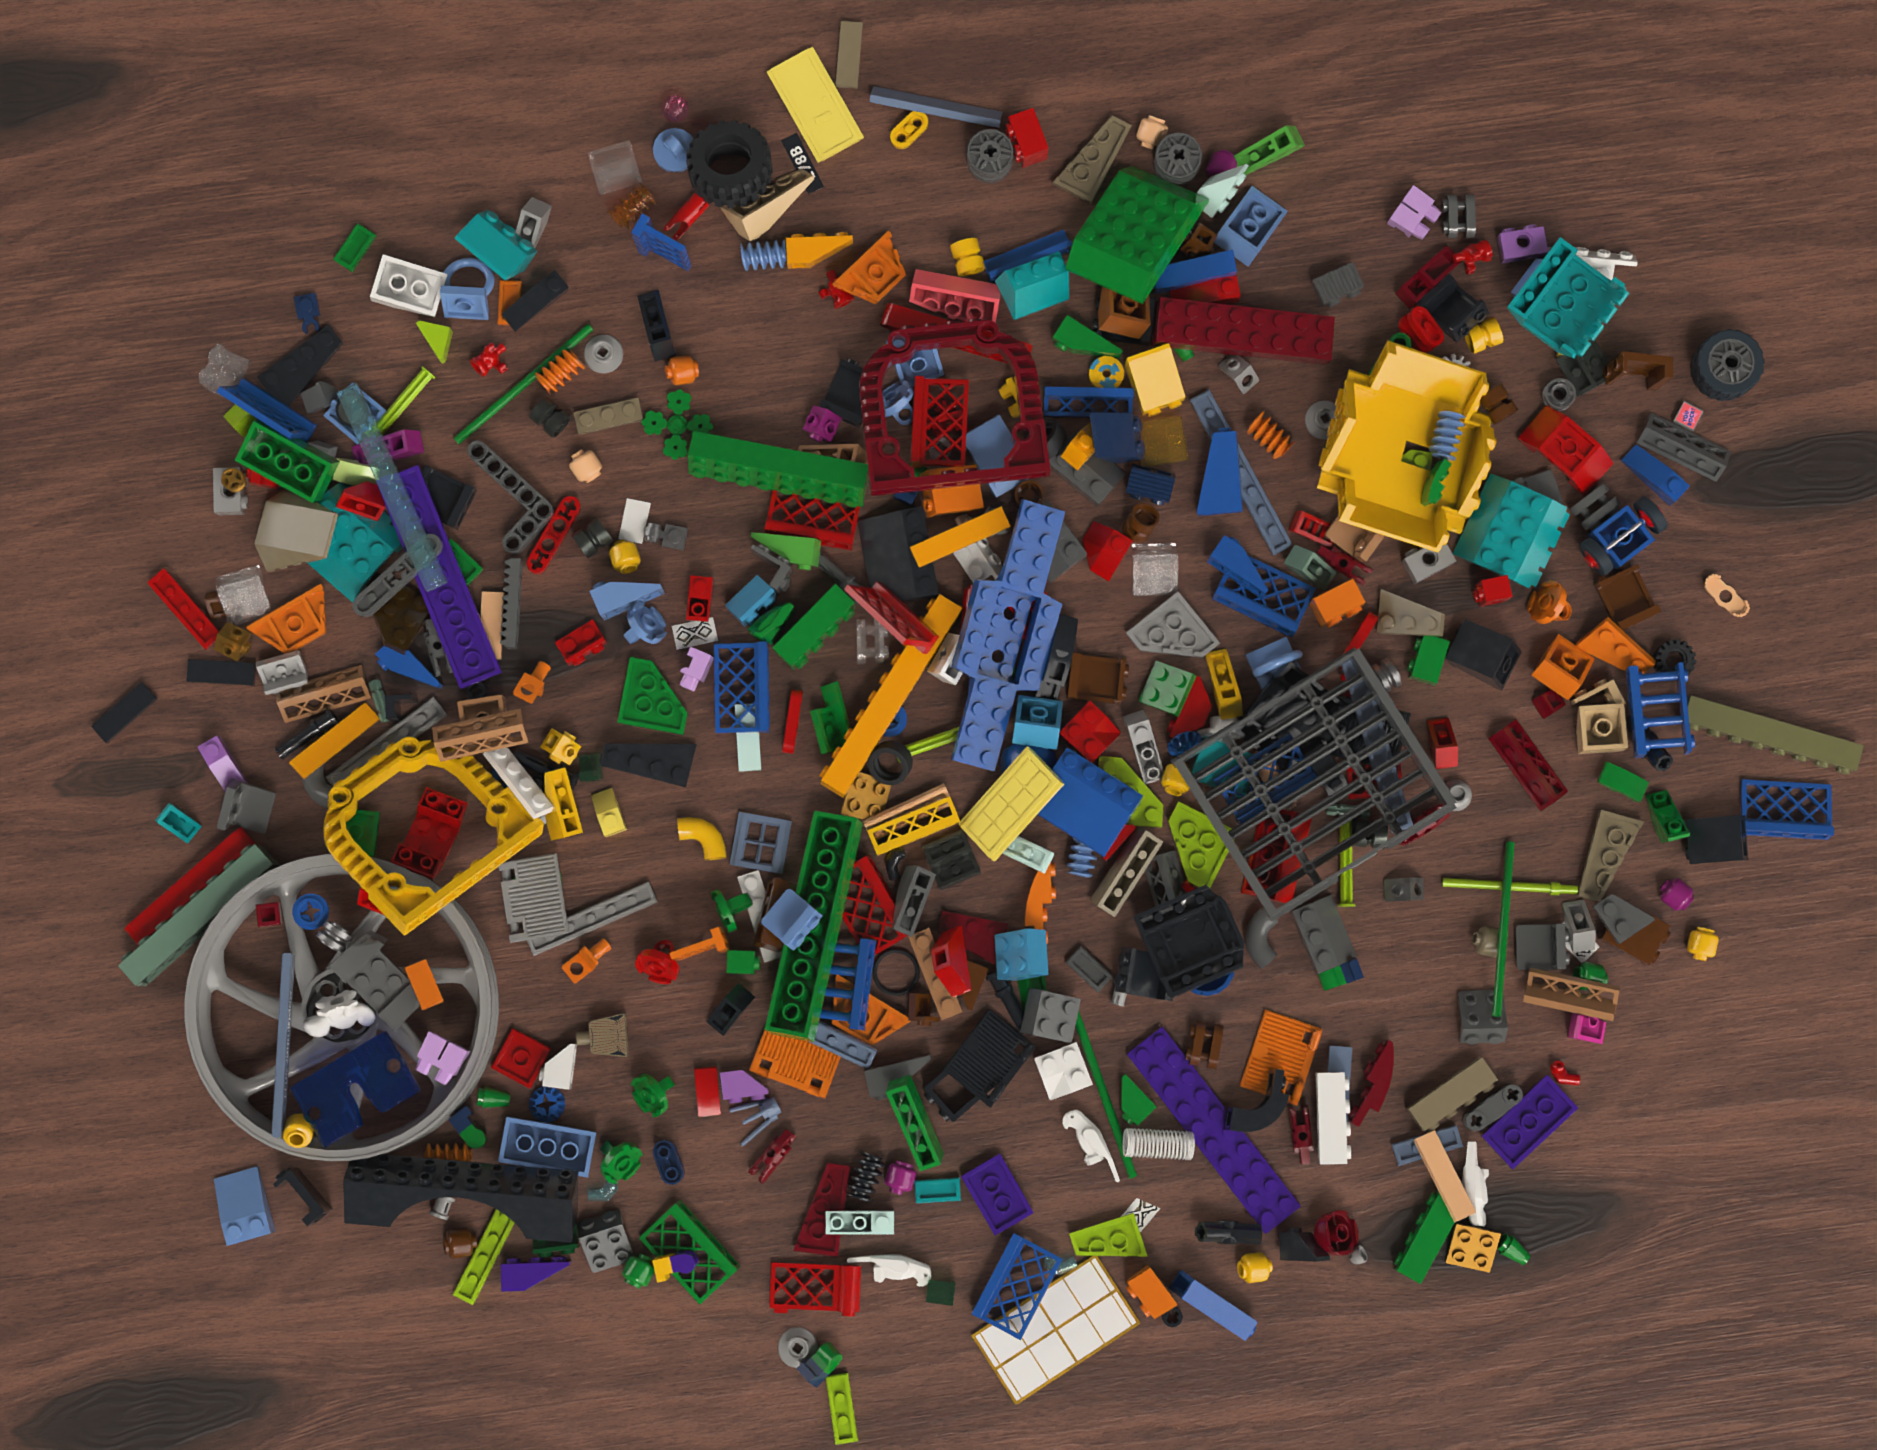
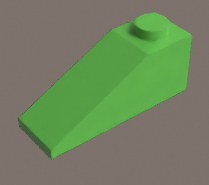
M1286 125L1234 155V158L1237 161V167L1244 164L1249 165L1244 172L1245 175H1248L1290 155L1305 146L1296 126Z
M751 532L753 539L790 563L798 565L797 569L811 570V567L819 566L821 540Z

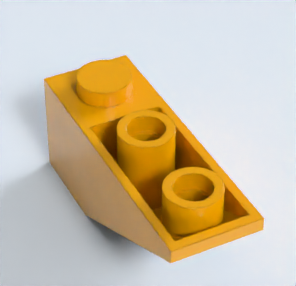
M845 232L835 233V236H826L824 233L813 234V237H804L803 234L791 235V238H786L788 269L813 267L852 245L853 235H848Z

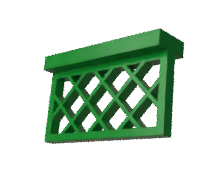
M681 1200L676 1202L639 1237L655 1257L664 1255V1249H676V1253L680 1252V1249L692 1250L695 1253L696 1250H702L708 1254V1263L698 1262L697 1265L708 1267L707 1279L695 1278V1268L692 1270L691 1278H683L680 1272L671 1273L699 1305L741 1267L735 1258ZM670 1214L677 1221V1230L665 1229V1219ZM651 1232H661V1245L652 1244L647 1239V1236ZM665 1233H677V1245H665ZM681 1233L689 1234L692 1237V1246H680ZM711 1267H720L726 1275L720 1280L711 1279ZM695 1282L707 1283V1292L702 1297L695 1291Z

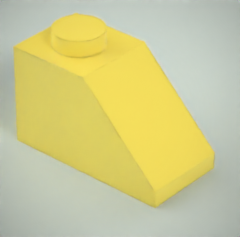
M613 788L591 795L595 812L605 837L628 830Z

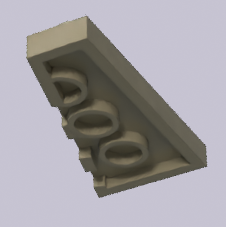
M1112 115L1075 159L1052 182V185L1092 204L1132 125Z
M1599 810L1577 897L1595 902L1601 901L1644 821Z

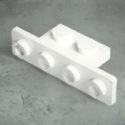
M1583 247L1576 248L1578 251L1575 255L1610 280L1613 279L1615 264L1637 266L1638 263L1636 257L1630 252L1622 251L1619 254H1615L1605 249H1599L1595 252Z
M968 514L958 516L955 521L958 525H961L973 518L968 516ZM986 538L953 553L973 583L974 580H986L990 576H993L996 580L1003 567L999 556L993 553Z

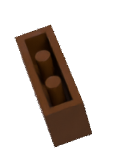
M779 878L768 881L753 943L754 946L777 953L783 950L784 943L762 925L761 921L787 889H791L796 893L797 884Z

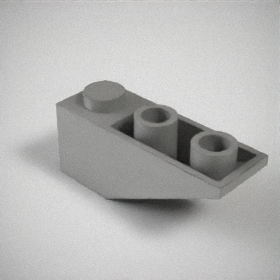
M1144 710L1122 716L1144 784L1161 780L1164 770Z

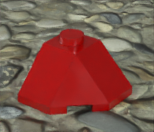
M1094 521L1082 540L1087 553L1089 570L1109 582L1132 545L1133 540L1115 529Z

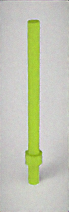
M1442 879V887L1502 890L1503 881ZM1512 882L1511 891L1544 892L1559 896L1560 893L1578 894V886L1560 885V882H1550V884Z

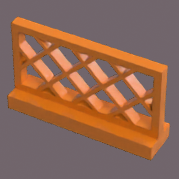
M721 927L711 929L712 938L670 952L671 959L680 961L713 948H717V951L721 953L731 950L725 930Z

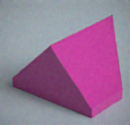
M1572 1013L1568 1038L1603 1044L1606 1022H1603L1600 1018Z

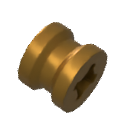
M228 468L221 475L223 486L231 492H240L246 486V476L236 468Z

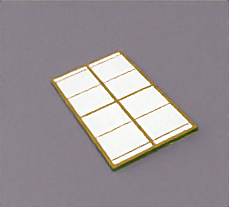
M1091 1256L1050 1283L1021 1340L991 1324H987L971 1336L1010 1395L1012 1402L1017 1405L1141 1323L1103 1266L1099 1256ZM1039 1293L1034 1295L1035 1301ZM1031 1296L1019 1303L1022 1313L1032 1309L1033 1302ZM1017 1305L1005 1312L1007 1317L1019 1314ZM1003 1314L994 1321L1004 1319ZM1028 1314L1023 1315L1024 1320H1026ZM1020 1316L1008 1320L1010 1329L1018 1334L1023 1326ZM1005 1321L1000 1322V1324L1006 1327Z

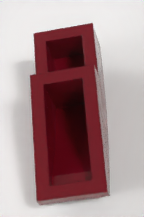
M1446 246L1402 285L1395 294L1409 309H1412L1423 296L1446 275L1450 274L1462 261L1455 263L1453 260V254L1455 253Z

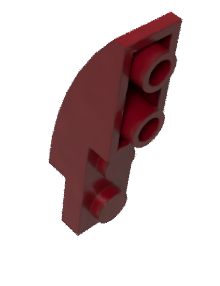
M1386 1040L1385 1043L1380 1042L1375 1051L1377 1056L1374 1062L1369 1061L1363 1071L1366 1074L1364 1079L1370 1082L1371 1085L1364 1087L1360 1094L1361 1102L1358 1106L1354 1105L1348 1115L1351 1117L1349 1122L1356 1127H1360L1370 1109L1379 1112L1388 1093L1394 1067V1046L1390 1040Z

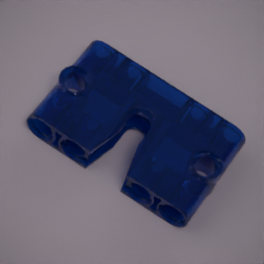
M387 1031L373 1037L289 1088L303 1111L304 1119L311 1124L323 1148L328 1147L363 1126L358 1104L350 1091L353 1083L359 1084L365 1096L381 1113L390 1110L421 1091L407 1066L406 1060L399 1053ZM393 1059H397L400 1062V1069L397 1072H393L390 1069V1062ZM313 1107H318L321 1112L317 1120L313 1119L310 1114Z

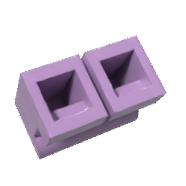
M1413 185L1387 224L1403 231L1407 237L1413 235L1423 240L1430 228L1421 223L1423 217L1435 223L1442 212L1433 205L1435 200Z
M690 646L687 655L692 658L689 668L685 667L680 670L684 674L680 685L695 692L698 682L704 683L714 657Z
M429 1031L417 1055L419 1060L415 1070L428 1075L432 1065L440 1068L435 1080L446 1085L453 1075L458 1074L462 1063L470 1051Z

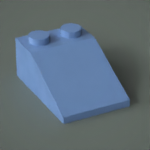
M1251 186L1218 232L1214 243L1225 251L1233 250L1234 257L1249 267L1288 211Z
M997 415L967 432L966 448L978 470L1003 468V460L1014 447V444L1011 440L1010 431L1000 415ZM1028 479L987 483L986 485L991 494L998 497Z
M602 581L593 585L594 589L590 590L598 612L604 621L629 610L638 602L645 603L665 594L661 584L606 583Z
M258 1166L214 1179L220 1222L227 1246L276 1232Z

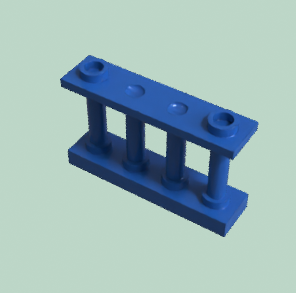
M1683 662L1678 663L1673 672L1642 674V672H1638V666H1629L1626 669L1634 758H1643L1647 754L1646 751L1655 748L1683 747L1684 755L1692 752V748H1695L1694 735H1690L1685 682H1688L1687 668H1684ZM1672 680L1677 682L1678 693L1644 696L1640 692V685H1643L1645 682ZM1679 702V716L1651 718L1643 716L1642 707H1645V705ZM1681 724L1682 738L1655 740L1645 738L1644 729H1647V727Z
M861 938L858 945L836 943L835 952L857 954L858 964L855 968L832 965L830 974L853 976L855 987L852 990L827 987L825 996L851 999L853 1002L852 1011L848 1013L822 1009L820 1018L847 1021L850 1024L849 1029L865 1031L876 941Z

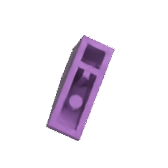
M215 736L198 746L208 767L225 792L233 779L248 783L222 737Z

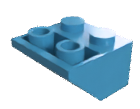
M756 575L725 607L744 627L747 624L751 626L760 618L759 613L763 609L767 611L776 603L775 598L777 596L775 591Z

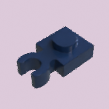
M312 293L294 297L298 320L304 319L302 324L303 332L308 334V326L311 324L315 325V330L319 332L320 325L315 320V317L321 316L317 294Z

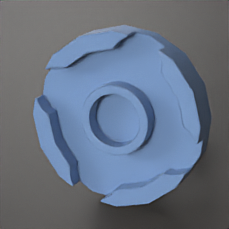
M671 128L658 135L654 141L653 154L659 167L667 172H683L688 169L686 154L693 139L691 134L683 129Z
M903 381L902 385L896 382L882 391L885 417L893 415L900 424L908 425L913 421V408L909 401L913 397L914 389L907 381ZM902 409L910 410V415L907 418L902 419L899 417V412Z
M638 602L628 610L627 619L631 628L623 636L630 645L640 638L651 644L659 643L667 635V632L664 631L666 622L654 607L648 609L644 606L645 603Z

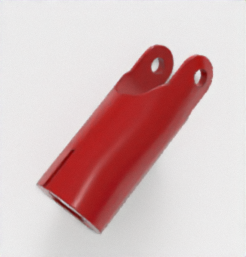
M694 193L667 222L663 230L668 231L674 224L681 222L679 230L672 238L677 241L709 207V204L702 197Z

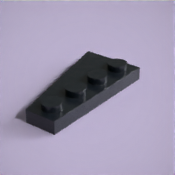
M328 325L257 376V378L269 394L290 406L343 343L330 325Z
M604 744L599 766L686 787L697 744Z

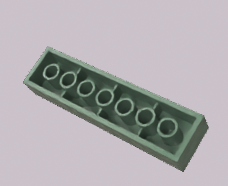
M257 844L246 846L240 852L242 855L236 861L233 859L223 867L225 871L219 876L216 874L206 882L208 886L204 890H197L189 898L191 901L187 905H181L172 913L173 917L169 921H162L156 926V932L151 937L149 935L145 936L138 943L139 947L134 952L129 951L121 958L122 962L118 967L135 986L146 987L205 934L216 915L236 893L256 878L281 866L264 846Z

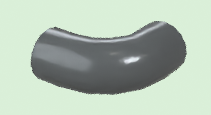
M324 763L307 778H302V782L309 797L320 806L328 809V794L333 786L325 781L324 767L326 763Z
M1263 906L1248 922L1244 936L1246 950L1260 969H1263L1277 956V953L1267 942V934L1278 923V920L1276 919L1271 922Z

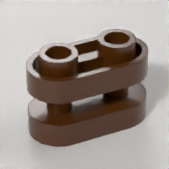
M1197 1020L1196 1025L1191 1024L1189 1037L1193 1038L1192 1047H1187L1185 1060H1189V1065L1199 1066L1200 1060L1207 1061V1068L1216 1070L1224 1025L1214 1024L1213 1030L1205 1029L1206 1022ZM1204 1038L1211 1039L1209 1052L1202 1051Z

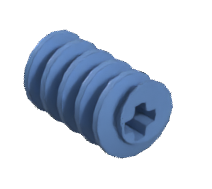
M774 240L773 247H770L769 242L765 241L764 248L761 247L759 242H756L755 248L748 242L746 249H744L741 243V258L745 271L749 270L750 264H752L754 270L758 269L759 264L765 270L768 263L772 269H775L776 262L779 263L780 268H784L785 262H787L785 240H783L781 246H779L777 240Z
M1441 411L1438 414L1440 420L1436 422L1438 428L1433 432L1436 436L1431 440L1434 445L1429 447V451L1439 459L1446 458L1449 461H1455L1456 458L1451 455V452H1458V449L1453 444L1460 443V440L1455 438V435L1463 434L1457 428L1465 426L1463 422L1459 421L1461 418H1465V416L1452 411Z
M1073 838V841L1078 845H1073L1070 848L1076 854H1069L1068 858L1074 862L1066 864L1071 869V871L1066 873L1087 878L1092 877L1093 874L1087 870L1095 868L1090 863V860H1097V857L1092 854L1094 850Z

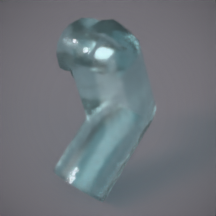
M606 1180V1184L601 1190H588V1201L610 1200L618 1191V1182L617 1184H612Z
M1045 1257L1043 1261L1044 1267L1047 1270H1052L1056 1260ZM1074 1257L1062 1261L1056 1274L1061 1275L1078 1267Z

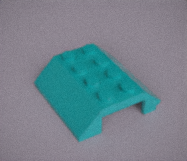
M1560 237L1507 306V309L1523 328L1556 352L1571 358H1575L1576 355L1582 357L1591 346L1588 339L1594 341L1604 328L1601 322L1606 324L1618 310L1614 305L1621 306L1629 292L1626 290L1625 284L1614 276L1612 280L1608 279L1575 255L1578 249Z
M1490 473L1479 496L1481 498L1480 505L1470 516L1453 555L1501 576L1508 575L1510 580L1523 587L1530 588L1531 585L1536 587L1542 575V572L1538 571L1539 567L1545 569L1552 552L1548 551V548H1555L1562 533L1557 529L1558 527L1564 528L1570 514L1566 512L1567 507L1557 501L1511 480Z
M340 482L328 490L321 501H318L319 504L338 514L327 558L309 562L308 564L353 602L365 590L366 583L393 552L396 551L398 553L403 547L394 525H391V517L384 511L379 520L375 521L335 507L343 490L353 486Z

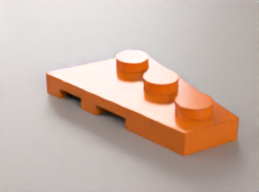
M1609 617L1576 642V646L1583 651L1624 671L1629 666H1638V672L1644 674L1656 662Z

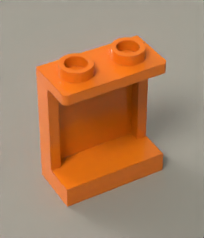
M967 465L965 467L929 469L921 473L920 477L940 475L941 472L946 470H954L955 473L964 472V469L977 468V466ZM980 484L922 491L924 498L923 509L927 517L966 511L967 513H975L984 508Z

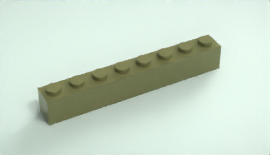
M1695 696L1687 697L1691 731L1701 729L1707 731L1706 735L1712 737L1726 736L1728 741L1741 744V741L1750 743L1749 747L1757 750H1763V747L1771 749V753L1774 755L1784 756V754L1793 756V760L1804 763L1806 760L1815 762L1814 766L1827 769L1830 766L1836 768L1835 772L1849 775V772L1852 773L1858 769L1864 745Z

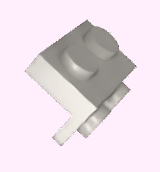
M299 650L256 662V668L263 682L265 695L277 694L293 687L299 688L308 683V670Z

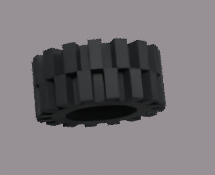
M1678 639L1669 640L1656 649L1657 651L1653 655L1656 660V668L1654 669L1656 672L1675 671L1674 668L1667 664L1666 658L1670 652H1677L1682 656L1683 666L1687 668L1688 675H1690L1697 661L1694 659L1696 653L1692 652V646H1688L1685 641L1681 642Z

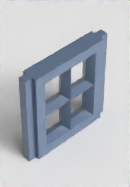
M739 812L729 865L783 874L792 821ZM750 822L762 824L759 840L747 838ZM766 825L778 827L776 843L763 841ZM746 843L758 845L755 861L743 859ZM762 846L775 848L772 864L760 862Z

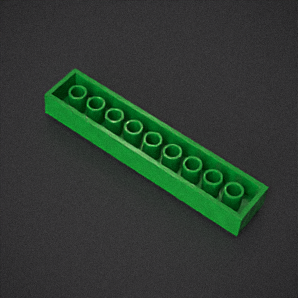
M814 811L796 894L823 916L817 926L806 935L802 944L796 947L794 951L785 944L783 946L765 1025V1031L770 1034L815 1042L863 823L858 818Z

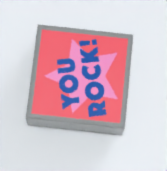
M1683 401L1672 422L1693 432L1704 411Z

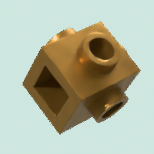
M227 622L217 634L213 650L238 661L243 654L247 655L250 651L252 633Z

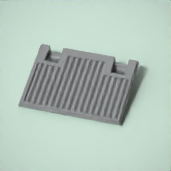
M557 853L508 861L498 866L499 871H502L503 882H501L506 920L507 924H510V943L569 933ZM510 869L515 871V880H512ZM518 922L523 923L524 933H520Z

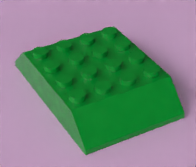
M1134 166L1119 170L1074 238L1066 270L1143 304L1208 204L1209 199Z

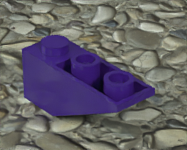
M565 1256L552 1257V1261H543V1257L529 1258V1262H520V1258H507V1262L501 1264V1292L525 1291L572 1264L571 1260L566 1261Z

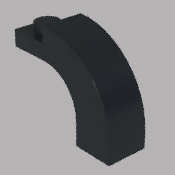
M1270 1069L1265 1097L1257 1107L1250 1110L1228 1107L1224 1130L1253 1132L1264 1129L1275 1122L1284 1111L1289 1099V1094L1281 1093V1089H1284L1286 1084L1284 1070Z

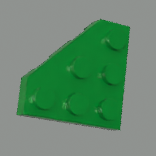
M630 657L617 723L684 735L688 713L659 670L650 660Z

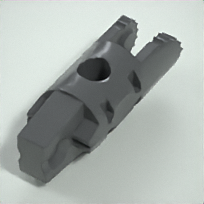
M432 619L425 620L427 632L423 633L435 677L441 676L437 659L443 657L446 662V669L449 673H452V668ZM439 644L441 649L436 650L433 645Z

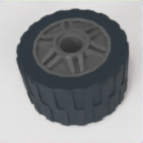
M1727 329L1718 331L1714 335L1712 334L1699 345L1692 356L1690 373L1695 386L1698 387L1702 394L1717 401H1731L1743 396L1759 382L1764 371L1765 360L1763 358V351L1758 345L1759 343L1751 335L1740 330Z

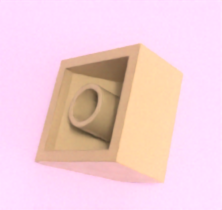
M1624 703L1578 707L1576 729L1578 754L1620 752L1628 748Z

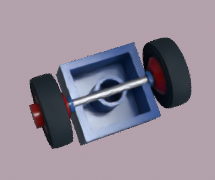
M1643 496L1633 504L1638 517L1626 505L1588 534L1589 538L1579 545L1585 562L1598 574L1604 576L1612 569H1618L1655 541L1646 527L1655 534L1663 532L1668 527L1663 512L1649 498Z

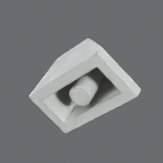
M577 1044L568 1045L545 1063V1068L541 1067L539 1081H543L542 1086L561 1089L572 1088Z

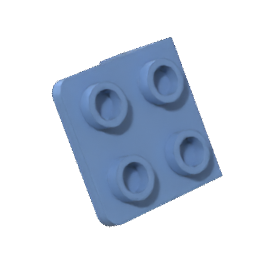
M787 889L763 917L761 923L794 951L796 947L802 944L806 935L817 926L823 915L793 890Z

